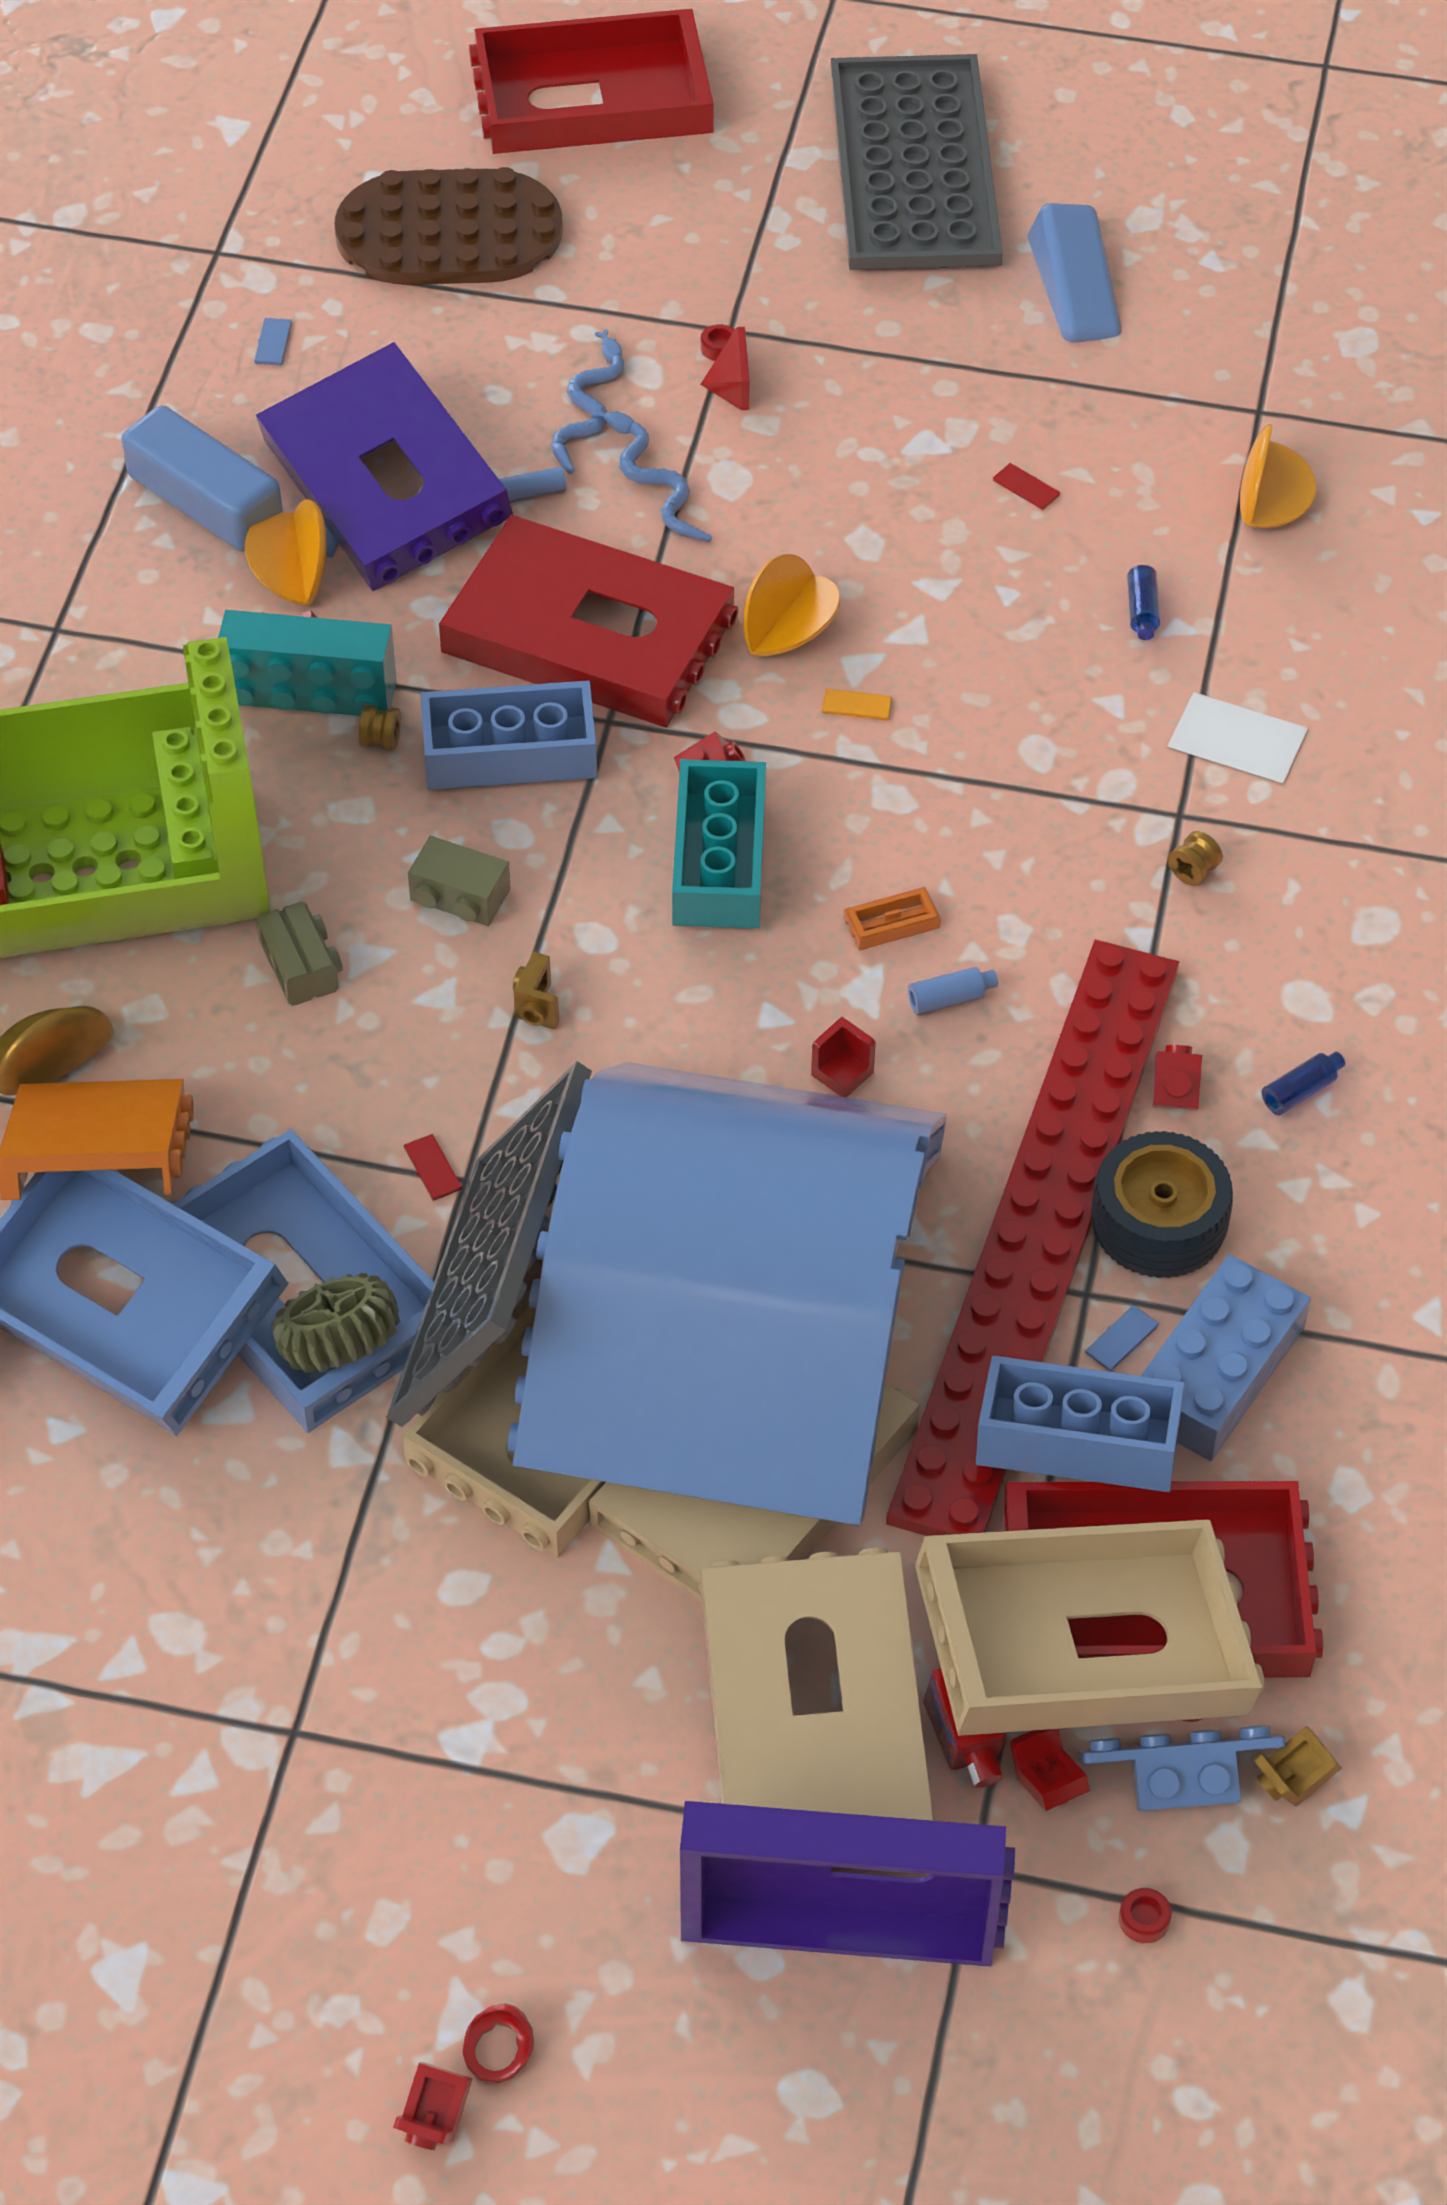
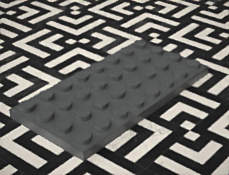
M977 54L831 58L830 71L849 270L1002 265L1003 253Z
M576 1061L476 1161L435 1277L434 1287L429 1294L386 1418L401 1427L416 1414L423 1416L430 1409L436 1396L442 1390L449 1392L458 1382L463 1370L468 1366L475 1368L484 1358L489 1346L495 1341L502 1343L515 1325L516 1319L512 1316L514 1307L520 1302L526 1291L527 1284L523 1282L525 1273L528 1272L536 1260V1249H534L540 1232L544 1231L548 1224L549 1218L545 1216V1212L555 1199L558 1185L555 1182L557 1176L561 1173L563 1160H559L561 1137L564 1131H572L581 1104L584 1082L586 1079H590L592 1070L580 1062Z

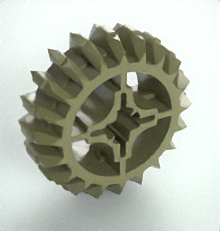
M360 1273L354 1277L351 1274H346L338 1279L331 1277L327 1282L322 1284L315 1283L313 1288L307 1291H300L297 1298L287 1300L285 1308L278 1310L275 1314L276 1319L271 1323L275 1339L274 1344L279 1355L283 1357L286 1364H290L292 1370H303L304 1373H311L316 1369L320 1372H326L329 1368L333 1367L341 1369L344 1364L350 1362L357 1363L358 1359L364 1355H372L376 1347L384 1346L387 1343V1338L397 1332L396 1326L400 1323L397 1301L393 1291L389 1290L386 1281H381L379 1276H368L367 1273Z

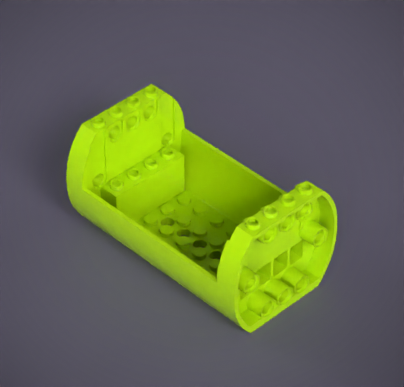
M227 637L192 641L183 645L188 678L187 683L0 709V840L4 853L6 878L10 882L7 885L9 904L0 905V959L256 920L261 914L270 913L250 768ZM126 861L140 863L133 869H122L119 867ZM85 867L96 869L93 874L88 876L76 874L78 870ZM40 874L53 875L46 882L33 881V878Z

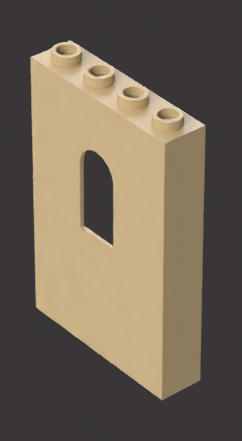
M529 1293L513 1310L512 1316L516 1319V1322L508 1337L502 1343L495 1341L491 1344L482 1361L475 1368L468 1366L463 1370L456 1385L449 1392L442 1390L436 1396L430 1409L423 1416L419 1415L402 1434L404 1456L408 1466L417 1474L424 1477L431 1476L442 1483L445 1489L460 1501L467 1499L481 1508L487 1518L495 1524L501 1526L506 1524L519 1532L524 1541L534 1549H545L559 1557L590 1521L589 1500L606 1482L535 1469H523L512 1466L513 1463L508 1458L507 1444L510 1427L513 1422L519 1423L522 1405L515 1403L516 1384L520 1374L526 1375L529 1356L522 1355L523 1337L526 1327H533L536 1312L535 1308L529 1307Z
M885 1383L869 1485L918 1429L919 1404L905 1390L901 1388L894 1389L887 1383ZM606 1482L589 1500L590 1525L701 1601V1568H708L712 1563L721 1560H735L740 1565L756 1564L763 1558L770 1556H785L789 1558V1561L803 1560L809 1556L837 1523L836 1521Z
M1210 1520L925 1536L915 1567L958 1736L1249 1715L1258 1695L1263 1692L1264 1675L1261 1666L1254 1662L1250 1649L1251 1635L1249 1626L1246 1622L1241 1621L1237 1608V1588L1234 1581L1228 1579L1224 1566V1547L1222 1541L1215 1538ZM1146 1615L1158 1621L1167 1635L1166 1646L1161 1651L1153 1654L1078 1659L1067 1619Z
M874 1547L864 1549L858 1555L839 1556L835 1552L827 1551L815 1553L809 1559L789 1561V1558L785 1556H770L763 1558L756 1564L740 1565L735 1560H721L712 1563L708 1568H701V1595L722 1804L933 1821L901 1552H888L885 1548ZM806 1618L817 1619L824 1622L833 1632L843 1711L793 1716L785 1635L795 1622Z

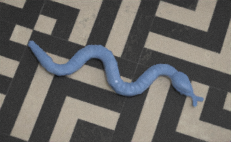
M607 329L603 333L596 332L595 336L602 338L604 357L612 364L609 367L585 370L575 374L570 379L567 393L572 403L590 414L596 413V407H599L605 414L607 410L597 399L586 394L582 389L589 385L611 381L617 378L624 369L621 346L616 342V339L607 337ZM591 418L584 422L570 423L565 427H561L553 435L551 445L553 454L567 473L572 474L575 469L564 443L570 439L589 437L599 433L607 424L604 418Z
M596 407V413L591 414L592 418H604L616 432L621 434L631 433L635 436V440L620 455V470L627 479L639 484H664L674 489V493L665 501L661 509L663 523L679 535L710 542L712 540L711 535L700 531L687 522L679 521L675 517V512L686 503L690 494L686 478L677 473V471L666 470L665 468L644 469L636 466L635 461L648 446L649 434L646 429L624 413L615 411L605 414L599 407Z

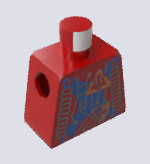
M941 1668L933 1670L923 1703L949 1768L951 1770H958L968 1767L975 1788L986 1787L1000 1781L1003 1778V1774L996 1757L999 1756L1005 1741V1732L958 1736Z

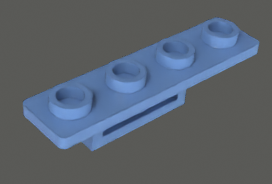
M1264 1725L1241 1727L1240 1737L1221 1738L1220 1730L1190 1732V1741L1171 1742L1170 1734L1140 1736V1745L1121 1747L1120 1738L1090 1740V1749L1078 1750V1758L1084 1764L1133 1760L1136 1804L1139 1811L1239 1803L1241 1799L1236 1751L1285 1747V1736L1271 1734L1270 1726Z

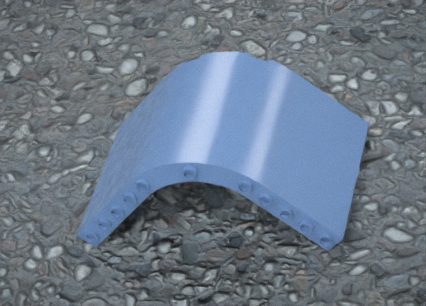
M631 1062L602 1069L591 1080L586 1079L582 1089L581 1104L572 1131H564L560 1141L559 1160H563V1165L555 1195L548 1232H540L537 1243L536 1259L543 1260L541 1279L533 1280L529 1296V1307L535 1308L536 1312L533 1327H526L522 1343V1355L529 1356L526 1375H519L515 1389V1403L522 1405L519 1423H512L508 1436L507 1450L514 1452L512 1466L860 1526L865 1515L892 1336L905 1259L896 1258L899 1239L907 1240V1237H910L917 1206L918 1188L921 1189L926 1172L940 1159L947 1113Z

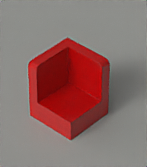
M840 1017L813 1042L811 1075L839 1096L848 1097L874 1073L875 1040L844 1017Z

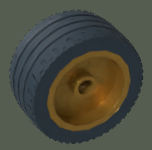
M1167 1131L1145 1132L1134 1137L1131 1136L1110 1150L1097 1173L1091 1204L1092 1224L1096 1239L1100 1243L1101 1248L1104 1249V1252L1112 1260L1124 1266L1125 1269L1131 1270V1272L1157 1278L1179 1277V1275L1192 1273L1196 1269L1202 1268L1203 1265H1206L1209 1260L1214 1258L1226 1237L1233 1206L1232 1181L1227 1167L1224 1166V1162L1219 1159V1156L1211 1148L1209 1149L1206 1144L1200 1143L1197 1139H1192V1137L1184 1136L1181 1133L1176 1134L1175 1132L1170 1133Z

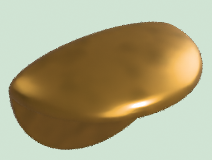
M74 1006L38 1012L15 1023L0 1037V1093L3 1095H15L20 1084L51 1083L82 1066L99 1053L111 1040L114 1029L109 1018L102 1011L94 1007Z

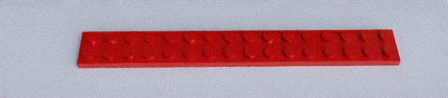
M1094 940L887 1512L886 1525L924 1536L986 1532L1007 1469L976 1465L978 1423L992 1355L1043 1363L1045 1361L1092 1224L1091 1204L1097 1173L1105 1156L1119 1144L1178 974L1180 961Z

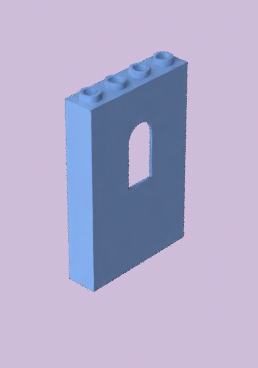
M292 1129L279 1137L267 1140L257 1151L241 1161L232 1162L222 1173L203 1185L194 1186L185 1196L172 1203L245 1246L250 1238L261 1233H273L281 1236L323 1282H327L331 1277L338 1279L346 1274H351L354 1277L360 1273H367L368 1276H379L381 1281H386L389 1290L393 1291L400 1318V1323L396 1326L397 1332L387 1338V1343L384 1346L376 1347L372 1355H364L358 1359L357 1363L350 1362L344 1364L341 1369L337 1367L329 1368L326 1372H320L318 1369L311 1373H304L303 1370H292L290 1364H286L283 1357L279 1355L274 1344L275 1339L271 1323L276 1319L275 1314L278 1310L285 1308V1304L280 1298L277 1299L239 1351L238 1356L307 1433L403 1370L429 1294L435 1282Z
M115 1170L36 1172L23 1188L20 1200H12L11 1206L0 1219V1328L175 1436H178L289 1284L276 1264ZM80 1246L91 1247L145 1280L119 1315L116 1316L60 1281L58 1266L62 1257L68 1251Z

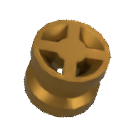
M365 704L359 723L360 746L370 747L372 744H382L385 749L395 750L401 727L400 709L390 707L388 710L383 711L378 710L374 705Z
M1201 831L1191 832L1184 839L1183 846H1177L1168 855V864L1173 874L1179 880L1191 886L1199 885L1207 877V871L1214 870L1223 860L1222 850L1218 843L1211 836Z

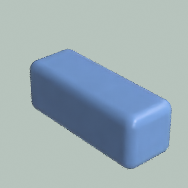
M1045 204L1034 220L1027 238L1062 337L1068 342L1076 343L1107 339L1120 335L1121 325L1096 210L1090 205Z
M157 406L122 434L121 442L129 476L239 551H245V538L252 525L283 512L280 487L275 478L167 406Z

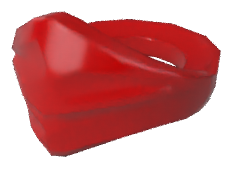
M503 2003L488 2007L476 2015L467 2027L462 2051L467 2068L480 2081L501 2083L514 2078L527 2065L533 2051L534 2036L532 2026L525 2014L514 2005ZM496 2025L509 2027L517 2034L516 2044L518 2050L515 2059L508 2067L502 2070L492 2071L485 2069L476 2059L475 2050L478 2041L483 2034L492 2031Z

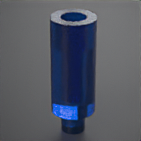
M1138 565L1131 568L1127 574L1130 626L1137 632L1139 639L1150 640L1154 637V631L1160 625L1157 573L1151 566Z
M1337 1051L1328 1056L1318 1053L1266 1085L1261 1091L1265 1105L1272 1113L1278 1116L1295 1107L1337 1080V1071L1345 1067L1343 1056Z

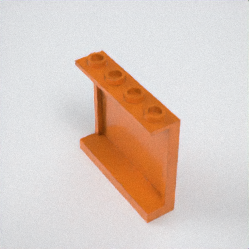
M184 1079L20 1084L0 1146L1 1200H20L29 1172L162 1168L164 1195H171L174 1179L182 1177V1158H186V1140L190 1139V1122L194 1120L193 1095H185Z

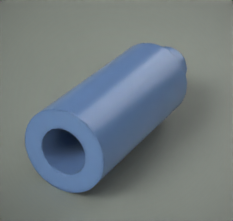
M972 967L908 984V997L914 1013L919 1015L984 998L986 989L998 987V978L994 970L980 972L977 967Z

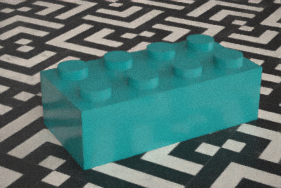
M225 609L218 638L227 637L239 706H257L281 710L289 709L361 716L365 704L374 705L378 710L383 711L391 707L397 683L392 624Z
M680 759L672 885V926L760 929L766 762Z

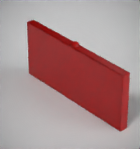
M1009 463L993 477L994 482L1042 510L1060 496L1058 490L1012 463Z
M433 1134L404 1144V1149L416 1169V1174L420 1176L433 1201L462 1190L460 1182Z

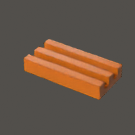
M926 887L844 909L843 918L846 925H850V933L853 938H856V946L859 951L940 928L941 918ZM920 904L923 905V906H920V907H916V908L909 909V910H905V911H902V912H901L902 909L910 908V907L917 906V905H920ZM884 915V917L860 923V921Z

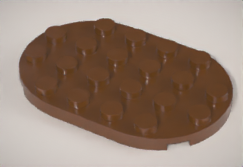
M508 167L498 169L388 170L353 189L340 203L334 222L337 247L349 265L355 263L365 270L366 276L372 279L401 285L491 283L515 279L532 272L533 265L543 258L549 260L558 249L563 233L562 211L553 193L539 181L515 172Z

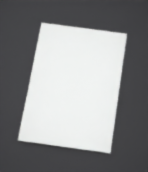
M1193 692L1167 747L1283 784L1308 728Z

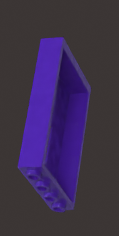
M395 342L256 414L264 441L304 497L316 502L320 507L326 527L372 591L394 582L397 578L431 562L449 550L463 545L475 536L500 525L510 515H513L507 489ZM395 440L423 478V487L412 498L406 500L392 499L384 492L360 458Z
M685 1801L680 1842L681 1941L991 1967L994 1948H1004L1005 1926H1007L1012 1880L1014 1879L1015 1848L1005 1847V1826ZM831 1867L928 1874L930 1876L904 1878L831 1872Z

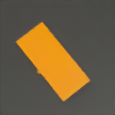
M826 689L822 713L888 720L892 696Z

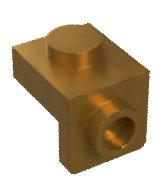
M533 951L526 967L520 966L513 981L515 1018L524 1020L533 1026L541 1025L556 1029L559 1023L558 997L547 993L551 985L550 956Z
M1308 1726L1304 1727L1285 1743V1747H1280L1270 1757L1267 1758L1260 1753L1253 1759L1262 1770V1773L1256 1778L1267 1793L1275 1801L1283 1797L1295 1807L1342 1769L1340 1764Z

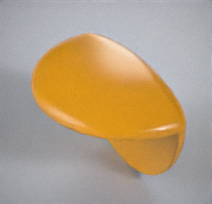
M1273 424L1266 425L1258 434L1250 451L1243 474L1240 491V511L1244 523L1251 527H1278L1297 520L1309 509L1316 494V480L1309 464L1292 449L1270 441Z
M305 499L297 506L294 513L281 512L252 525L247 532L244 547L246 559L252 572L267 589L289 602L309 606L315 600L323 578L327 552V534L320 507L316 502Z
M782 554L769 560L755 576L748 591L744 608V635L751 655L771 656L794 650L817 637L832 622L838 611L840 594L837 586L828 578L814 575L806 561L797 555Z

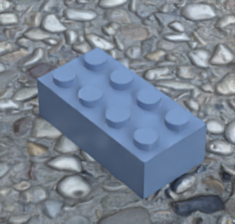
M590 681L420 692L428 790L597 778L596 738Z
M1230 1254L1227 1255L1141 1375L1144 1377L1185 1382L1178 1444L1212 1462L1304 1330L1311 1300L1310 1296Z
M992 1355L978 1423L976 1465L1170 1492L1185 1382Z

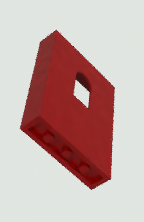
M692 8L476 28L475 44H469L471 67H478L473 68L475 91L482 90V92H477L479 115H486L481 117L483 139H490L493 154L714 133V103ZM599 83L603 104L541 109L533 106L528 98L533 91L540 88Z
M510 515L440 621V646L442 653L534 684L590 681L592 703L667 728L675 713H682L692 685L697 686L700 683L704 674L705 663L709 657L714 658L717 655L722 635L726 629L731 630L733 628L739 609L738 606L734 605V587ZM588 592L645 610L655 617L657 625L651 633L645 636L631 637L573 618Z
M1171 1481L1170 1492L1100 1482H1006L1003 1506L1005 1531L1210 1520L1215 1538L1220 1539L1224 1547L1225 1570L1233 1574L1242 1585L1243 1595L1237 1603V1608L1241 1621L1246 1622L1249 1626L1251 1653L1255 1664L1261 1666L1264 1678L1311 1677L1315 1658H1322L1323 1633L1321 1628H1314L1312 1615L1318 1614L1319 1596L1317 1585H1309L1308 1571H1313L1314 1549L1312 1542H1305L1303 1529H1308L1309 1503L1308 1500H1300L1298 1481ZM1146 1615L1067 1619L1078 1659L1153 1654L1161 1651L1167 1644V1635L1162 1625Z

